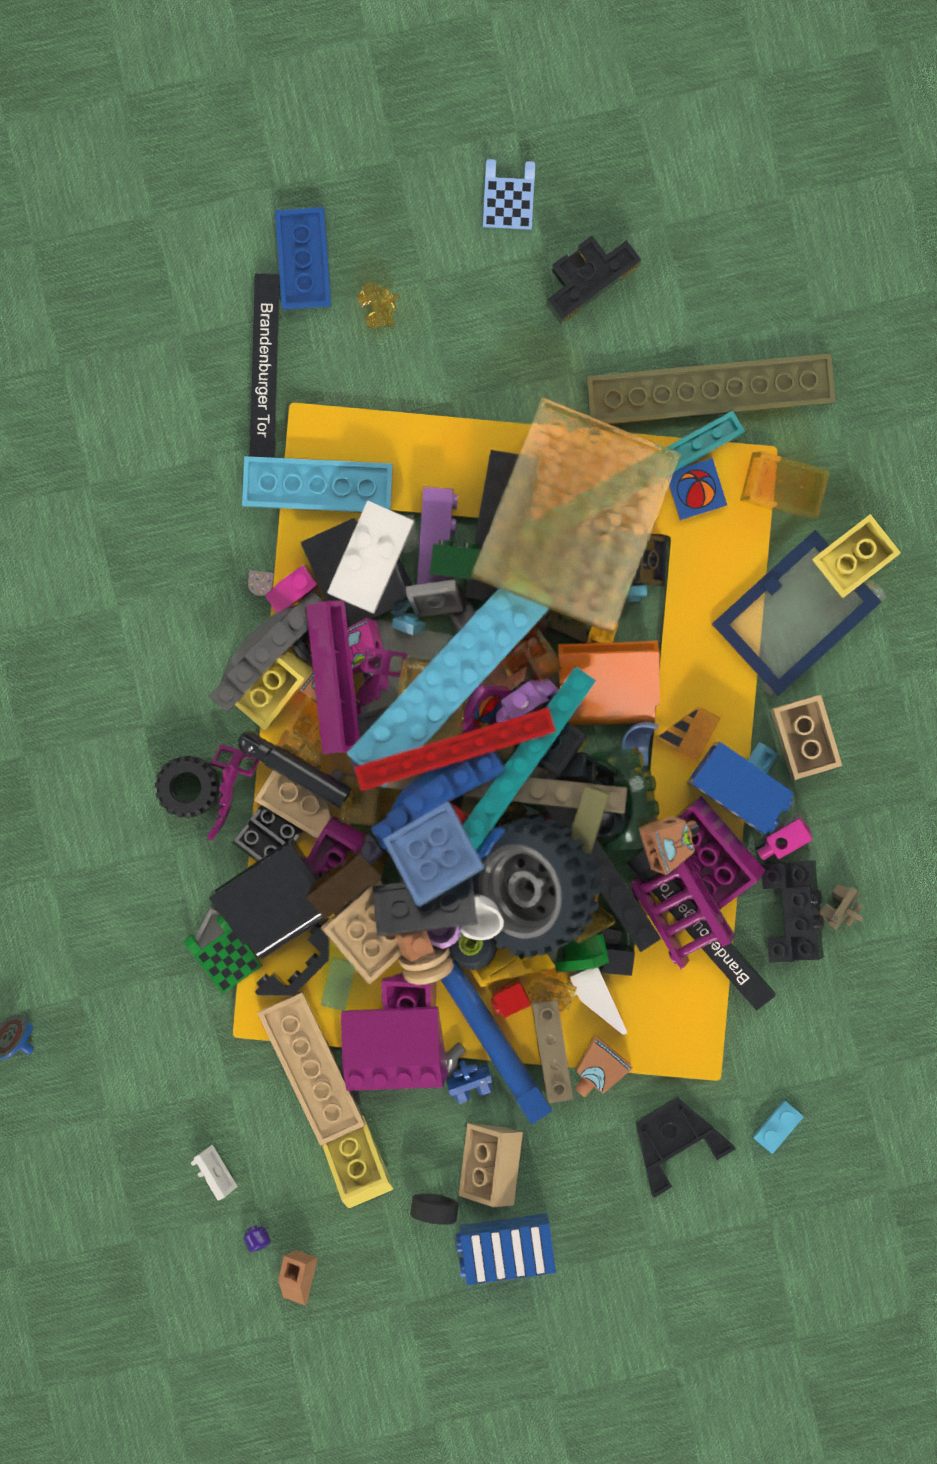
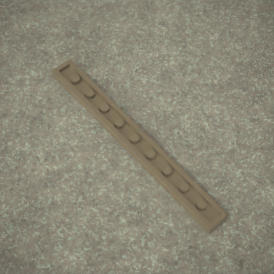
M426 772L390 782L385 788L404 790ZM498 776L460 796L483 798ZM527 778L512 801L578 808L586 784ZM593 785L611 792L605 809L606 812H625L627 788Z

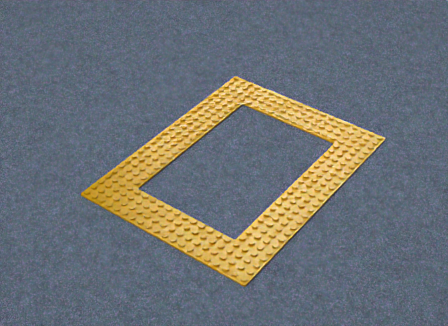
M291 403L288 415L285 458L391 463L393 468L390 510L422 513L423 487L452 488L453 494H458L457 509H452V516L479 518L490 450L540 458L529 522L682 438ZM728 442L686 465H693L713 458L727 506L680 521L665 477L578 526L582 527L583 524L602 530L667 535L671 539L659 665L660 705H656L655 723L659 727L653 731L645 825L669 816L675 817L698 797L702 796L742 842L744 821L687 782L714 742L723 743L747 761L750 758L757 674L712 626V623L767 573L777 448L774 446ZM280 508L273 587L303 565L319 586L313 592L323 602L327 601L300 542L352 518H355L356 522H358L362 512ZM765 593L729 624L758 657ZM303 598L293 606L299 605L305 598ZM271 605V615H270V616H272L273 614L277 613V612L275 611V609L272 607V605ZM306 643L309 645L308 649L311 652L310 643ZM311 661L307 662L311 667H313V663ZM353 673V682L356 684L354 687L355 696L360 686L363 685L364 677L362 673ZM299 691L266 731L260 727V737L284 749L287 748L293 737L315 750L320 770L330 775L338 768L345 774L346 778L342 783L352 788L350 795L353 798L355 779L353 759L347 754L348 752L323 754L317 701ZM695 710H698L694 718L688 716ZM681 720L691 724L687 732L674 727V725ZM669 731L683 740L680 746L677 747L659 736ZM259 761L256 770L254 800L273 771L261 761ZM346 800L341 809L327 802L331 818L335 816L350 825L352 801L348 803ZM256 801L253 804V815L261 806ZM303 830L295 842L304 855L308 857L317 838ZM250 856L248 859V867L256 862ZM650 891L656 904H659L660 900ZM737 897L720 909L733 933L735 929ZM638 900V904L640 905V907L642 908V910L644 911V913L646 914V916L648 917V919H649L650 922L652 923L653 927L655 928V930H656L657 933L659 934L658 930L656 929L655 925L653 924L652 920L650 919L649 915L647 914V912H646L645 908L643 907L642 903L640 902V900ZM668 910L662 913L669 926L677 922ZM333 913L327 919L325 918L320 921V923L323 924L326 920L329 921L335 914ZM310 929L263 960L256 955L263 966L237 984L233 1025L234 1037L270 1041L258 1016V1011L290 996L257 995L255 991L259 986L256 983L266 973L271 976L275 972L289 985L290 983L287 980L297 970L300 973L308 967L305 962L314 953L318 956L321 954L308 941V938L311 936L308 932ZM685 929L674 934L682 947L694 941ZM662 937L642 952L639 951L634 943L635 956L632 976L604 974L600 971L627 1030V1033L624 1035L584 1004L578 995H572L567 982L571 981L569 974L576 971L556 972L554 967L546 971L518 977L530 1003L531 997L555 993L569 1068H576L593 1036L597 1035L631 1063L633 1068L628 1073L715 1081L721 1078L730 980L702 948L687 955L690 961L684 968L680 969L678 964L672 962L669 956V949ZM330 940L329 961L295 994L301 991L304 992L328 1045L342 1047L341 1012L346 1010L384 1009L381 981L384 978L403 973V967L400 966L398 958L369 984ZM460 964L522 1063L541 1065L532 1003L531 1006L505 1019L502 1013L496 1014L491 1004L492 990L517 978L481 987L471 970L464 968ZM441 980L436 981V1007L438 1006L445 1053L457 1042H460L465 1047L466 1052L459 1058L492 1061Z

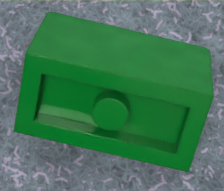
M594 934L575 938L574 941L563 946L566 958L555 962L554 965L556 966V972L595 969L609 963L603 935Z

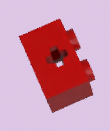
M519 978L492 990L491 1004L496 1014L502 1013L504 1019L531 1006Z

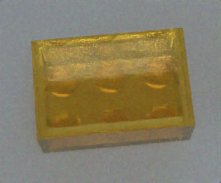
M754 452L751 456L740 501L804 519H818L830 471L766 452Z

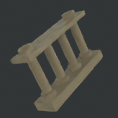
M555 993L531 997L548 1103L573 1100L558 1001L556 1000Z

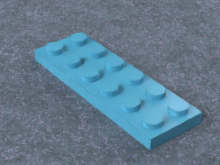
M244 456L242 506L363 512L367 501H370L390 510L393 464Z

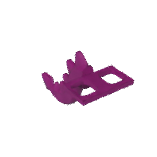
M367 647L362 671L373 673V678L371 681L360 686L355 697L360 701L356 706L357 715L362 713L361 705L365 707L367 702L372 703L373 697L376 701H379L381 691H388L389 676L403 678L408 653ZM372 652L380 653L381 655L377 669L368 668L367 666L369 655ZM392 656L402 657L399 672L389 670Z
M220 744L211 762L212 766L223 769V778L219 787L221 792L219 799L221 807L218 810L219 817L216 819L215 827L211 828L207 839L210 841L215 840L229 814L233 796V785L238 777L237 773L252 777L260 761L251 755L244 754L239 749ZM222 751L233 753L230 762L227 764L216 761ZM247 757L256 760L251 770L239 768L243 758Z

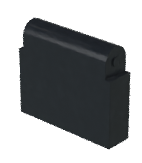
M355 518L300 542L327 601H343L329 595L327 592L358 524ZM400 557L375 614L345 602L347 628L365 618L373 620L396 609L395 604L408 599L406 587L412 586Z
M293 838L213 890L209 896L211 902L243 945L248 943L261 960L325 919L306 899L309 888L320 876Z

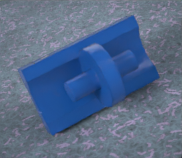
M463 1060L460 1062L461 1069L454 1071V1076L446 1079L450 1096H454L459 1104L470 1099L468 1090L477 1088L479 1095H486L492 1092V1078L487 1064L478 1068L476 1064L467 1067Z

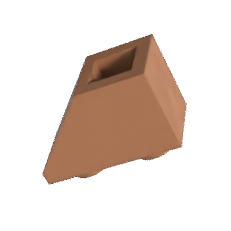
M298 1250L284 1256L278 1279L283 1298L307 1305L318 1257Z

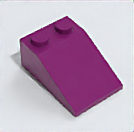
M333 816L323 828L307 859L321 877L332 866L336 867L347 858L345 854L350 849L353 852L358 850L362 846V838L366 835Z

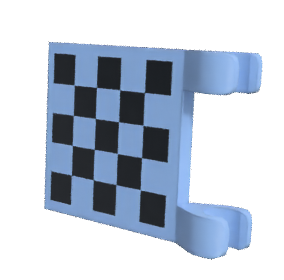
M487 159L483 227L532 230L535 162L527 161L525 163L524 179L495 177L496 160Z

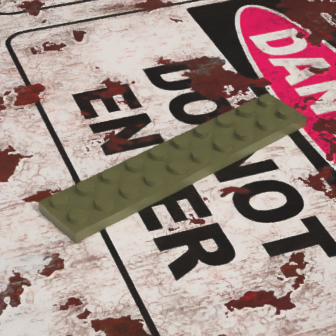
M831 353L586 377L591 426L727 414L731 411L739 413L823 405L836 402Z

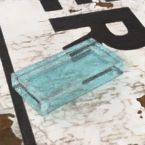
M332 958L321 1006L345 1011L355 968L348 960Z

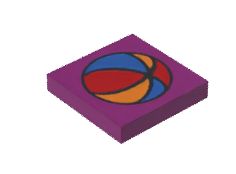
M478 685L459 717L455 728L460 732H470L494 724L496 713L502 708L501 700L510 695L512 691L506 686Z

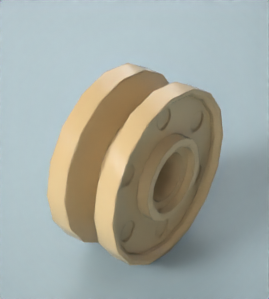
M432 945L433 952L414 961H410L401 955L399 963L403 967L404 979L408 983L420 985L436 982L447 976L454 968L452 956L449 955V947L442 949Z

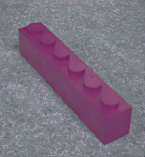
M324 601L306 605L323 754L349 752L360 740L345 602Z

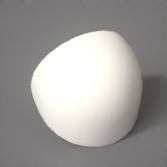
M476 894L475 903L478 925L462 926L461 932L466 937L485 940L494 937L501 931L503 919L498 907L491 899Z

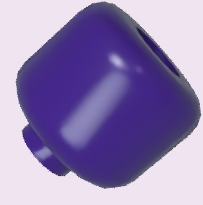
M257 1225L248 1228V1232L243 1237L248 1251L252 1253L269 1246L271 1243L266 1228H257Z

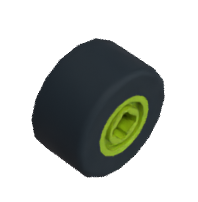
M462 934L459 940L450 946V951L454 959L464 968L471 970L482 969L488 966L495 957L497 951L496 940L494 938L490 940H476Z

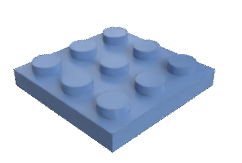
M448 801L383 839L418 906L485 868L456 812Z

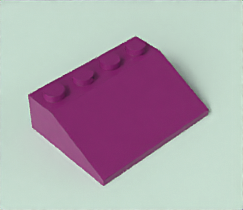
M702 796L698 797L675 816L685 820L686 823L693 820L699 827V833L691 837L694 852L689 858L719 909L723 908L761 878L765 869ZM676 877L675 879L685 889L686 885L682 878Z
M438 1006L346 1010L341 1012L342 1058L346 1091L443 1087L448 1075Z

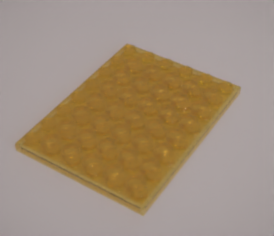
M542 398L471 577L612 634L681 454L551 400Z

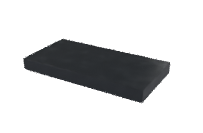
M472 876L420 906L416 904L405 882L372 887L378 937L478 925Z

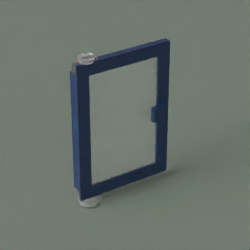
M816 529L712 623V626L763 680L764 683L761 687L769 696L775 694L778 697L886 598L883 590L871 579L866 583L863 582L842 598L812 560L830 546Z

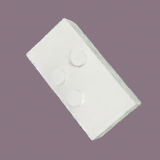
M367 501L327 593L375 614L414 521Z

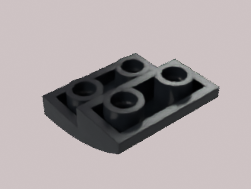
M261 805L232 843L257 862L291 838L296 841L303 830Z

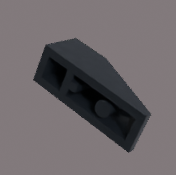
M577 752L561 777L556 776L559 781L612 787H620L621 784L620 777L586 752Z

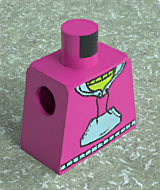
M365 618L347 629L352 673H362L365 682H369L373 678V673L362 671L367 647L383 649L377 622ZM370 653L368 668L376 669L375 664L380 662V653Z
M800 813L777 826L772 832H768L766 834L767 841L756 847V850L762 860L767 859L773 854H776L777 858L780 859L812 841V832ZM778 838H785L787 842L779 844L776 840Z

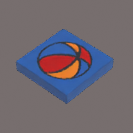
M713 458L683 467L666 476L680 521L727 506Z

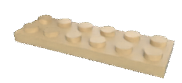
M301 991L258 1011V1016L320 1146L365 1126V1121L351 1092L346 1091L345 1079L304 992Z

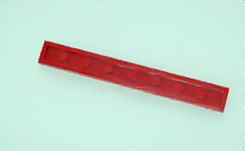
M548 707L358 765L354 769L360 789L364 791L556 732Z

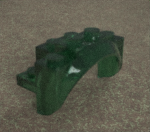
M628 748L590 754L596 761L608 763L618 770L616 771L617 776H614L615 787L627 788L625 807L628 808L631 814L630 822L624 833L612 842L602 843V849L604 852L643 848L644 844L639 828L647 825L649 821L657 820L659 804L654 797V791L656 790L655 777L652 776L651 771H641V767L644 764L642 753L639 752V748Z

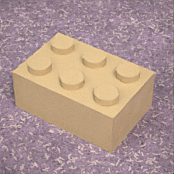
M815 695L770 709L791 780H797L842 766L821 695Z

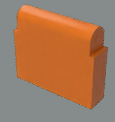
M658 641L558 644L560 688L576 666L596 680V683L569 719V723L574 726L636 724L639 722L655 723V705H660Z

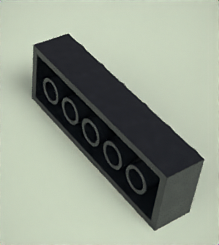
M490 450L474 542L478 544V549L488 550V545L503 547V552L513 553V548L524 549L526 538L521 531V527L529 523L540 458ZM468 579L465 597L488 601L504 583Z

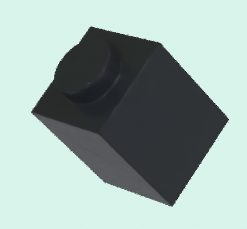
M605 943L609 963L599 967L602 973L632 976L635 951L630 945Z

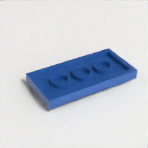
M324 207L275 210L282 310L331 307Z

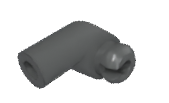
M457 1042L445 1053L448 1075H453V1072L458 1069V1058L466 1052L465 1047L460 1042Z

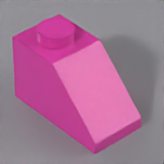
M302 565L282 579L265 594V597L275 611L279 612L295 605L312 591L319 588V586Z

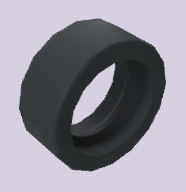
M415 1194L412 1198L410 1215L412 1218L422 1222L450 1225L454 1224L457 1220L459 1203L445 1196Z

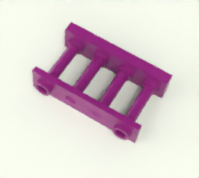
M689 857L667 875L660 874L646 883L637 877L630 884L633 896L642 903L668 947L672 962L678 964L680 969L684 968L690 961L687 955L714 941L719 942L724 947L735 938L733 931ZM676 877L682 878L686 885L685 890L656 904L650 891ZM689 898L694 899L698 905V911L669 926L662 913ZM702 919L707 921L711 927L709 933L683 947L680 945L674 934Z

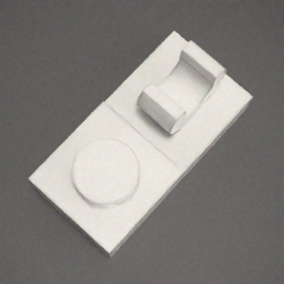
M213 1145L207 1147L194 1157L191 1165L197 1164L201 1172L197 1175L199 1177L205 1176L210 1189L218 1201L225 1198L238 1187Z

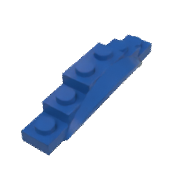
M495 750L475 758L465 759L430 770L418 777L402 791L393 804L391 812L387 814L388 817L371 828L381 848L388 850L383 839L447 801L450 802L478 785L489 782L507 769Z

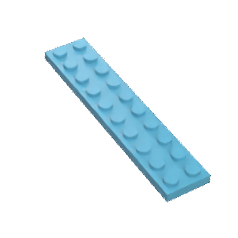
M517 568L347 754L356 763L362 765L424 746L478 685L482 683L550 609L555 601Z

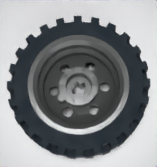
M537 816L532 819L525 817L497 827L506 830L492 846L489 855L481 859L485 868L472 875L474 895L479 894L488 897L496 904L501 913L503 927L497 935L492 937L497 941L496 947L501 950L509 947L510 954L517 956L524 952L525 957H533L537 954L542 956L574 941L575 938L585 932L584 927L592 923L594 917L590 913L598 909L599 902L594 901V897L600 894V886L595 885L594 878L599 875L597 869L592 870L589 862L593 860L591 853L585 854L581 848L584 843L580 838L574 840L571 837L572 830L568 827L558 828L559 822L555 820L544 823V817Z

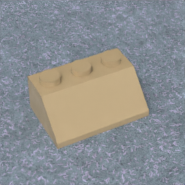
M467 1123L459 1189L460 1197L491 1207L514 1205L523 1132L507 1127Z

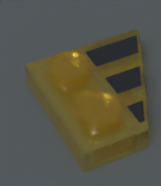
M698 706L665 731L658 734L655 739L698 761L720 717Z

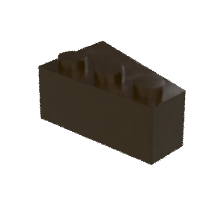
M369 834L362 838L363 843L358 850L353 852L350 849L345 854L347 858L336 867L332 866L309 888L306 899L326 919L333 913L338 915L344 910L347 902L351 899L356 901L364 893L365 888L369 885L371 887L375 886L382 879V872L388 854Z

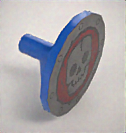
M20 1014L13 1015L0 1025V1060L12 1056L18 1049L28 1055L33 1052L34 1047L26 1041L34 1026L29 1024L26 1017Z

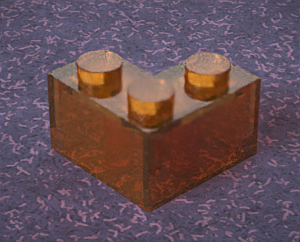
M536 624L500 662L508 677L530 665L540 681L562 669L554 651Z

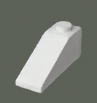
M598 967L595 969L578 970L569 974L571 981L567 982L572 995H578L579 999L621 1034H626L627 1030Z

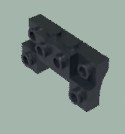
M806 860L762 864L761 866L765 869L762 875L763 889L782 888L786 936H771L767 938L769 962H793L796 960H820L824 958L821 931L824 928V919L820 915L819 905L822 903V895L820 890H818L816 861Z

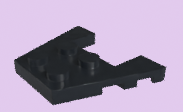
M675 1097L635 1121L653 1198L672 1188L660 1164L702 1139L706 1141L716 1160L736 1149L729 1140L679 1097Z

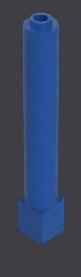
M454 960L452 971L440 980L510 1088L526 1117L533 1124L551 1113L552 1107L530 1076L464 970Z

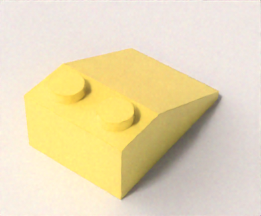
M870 514L812 560L838 594L844 598L901 552Z
M289 648L257 680L235 706L266 731L300 691L298 688L313 672V667L301 657H297V654Z
M364 1115L362 1117L365 1121V1126L322 1145L341 1200L348 1208L394 1189Z

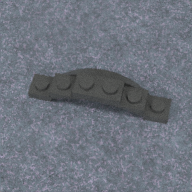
M312 591L299 605L285 608L262 622L239 646L225 669L221 683L209 694V698L227 714L257 680L309 630L306 605L323 601Z

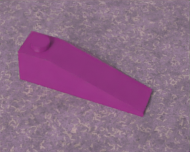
M403 973L384 978L381 981L384 1009L436 1007V982L420 985L411 984L404 979Z

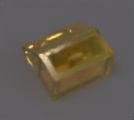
M307 695L285 729L278 745L321 769L330 754H323L317 701Z
M344 773L343 783L351 787L352 791L341 808L340 822L376 826L388 817L387 814L391 812L393 804L400 795V789L378 787L364 792L360 789L356 774Z

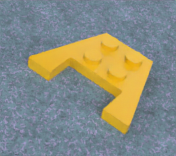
M497 947L495 957L488 966L482 969L471 970L478 984L483 987L553 969L556 966L548 953L542 956L537 954L533 957H525L521 960L518 955L510 954L509 947L503 950Z

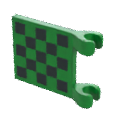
M219 914L216 921L225 931L223 934L203 948H201L193 935L188 936L184 944L220 992L224 994L263 965L248 944L243 945L222 915Z

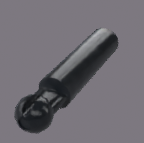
M243 732L238 739V747L244 754L251 755L265 763L266 767L336 808L341 809L352 791L351 787L283 747L265 740L257 732Z

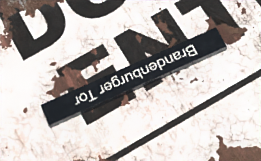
M255 273L249 457L275 458L279 274Z
M645 847L627 862L644 883L662 874L651 870ZM674 878L652 890V893L662 902L685 889ZM689 898L668 909V911L679 921L698 911V905L693 899ZM703 919L685 928L694 940L709 933L711 929L708 922ZM714 941L702 947L703 951L756 1011L775 997L776 993L732 943L722 947L719 942Z

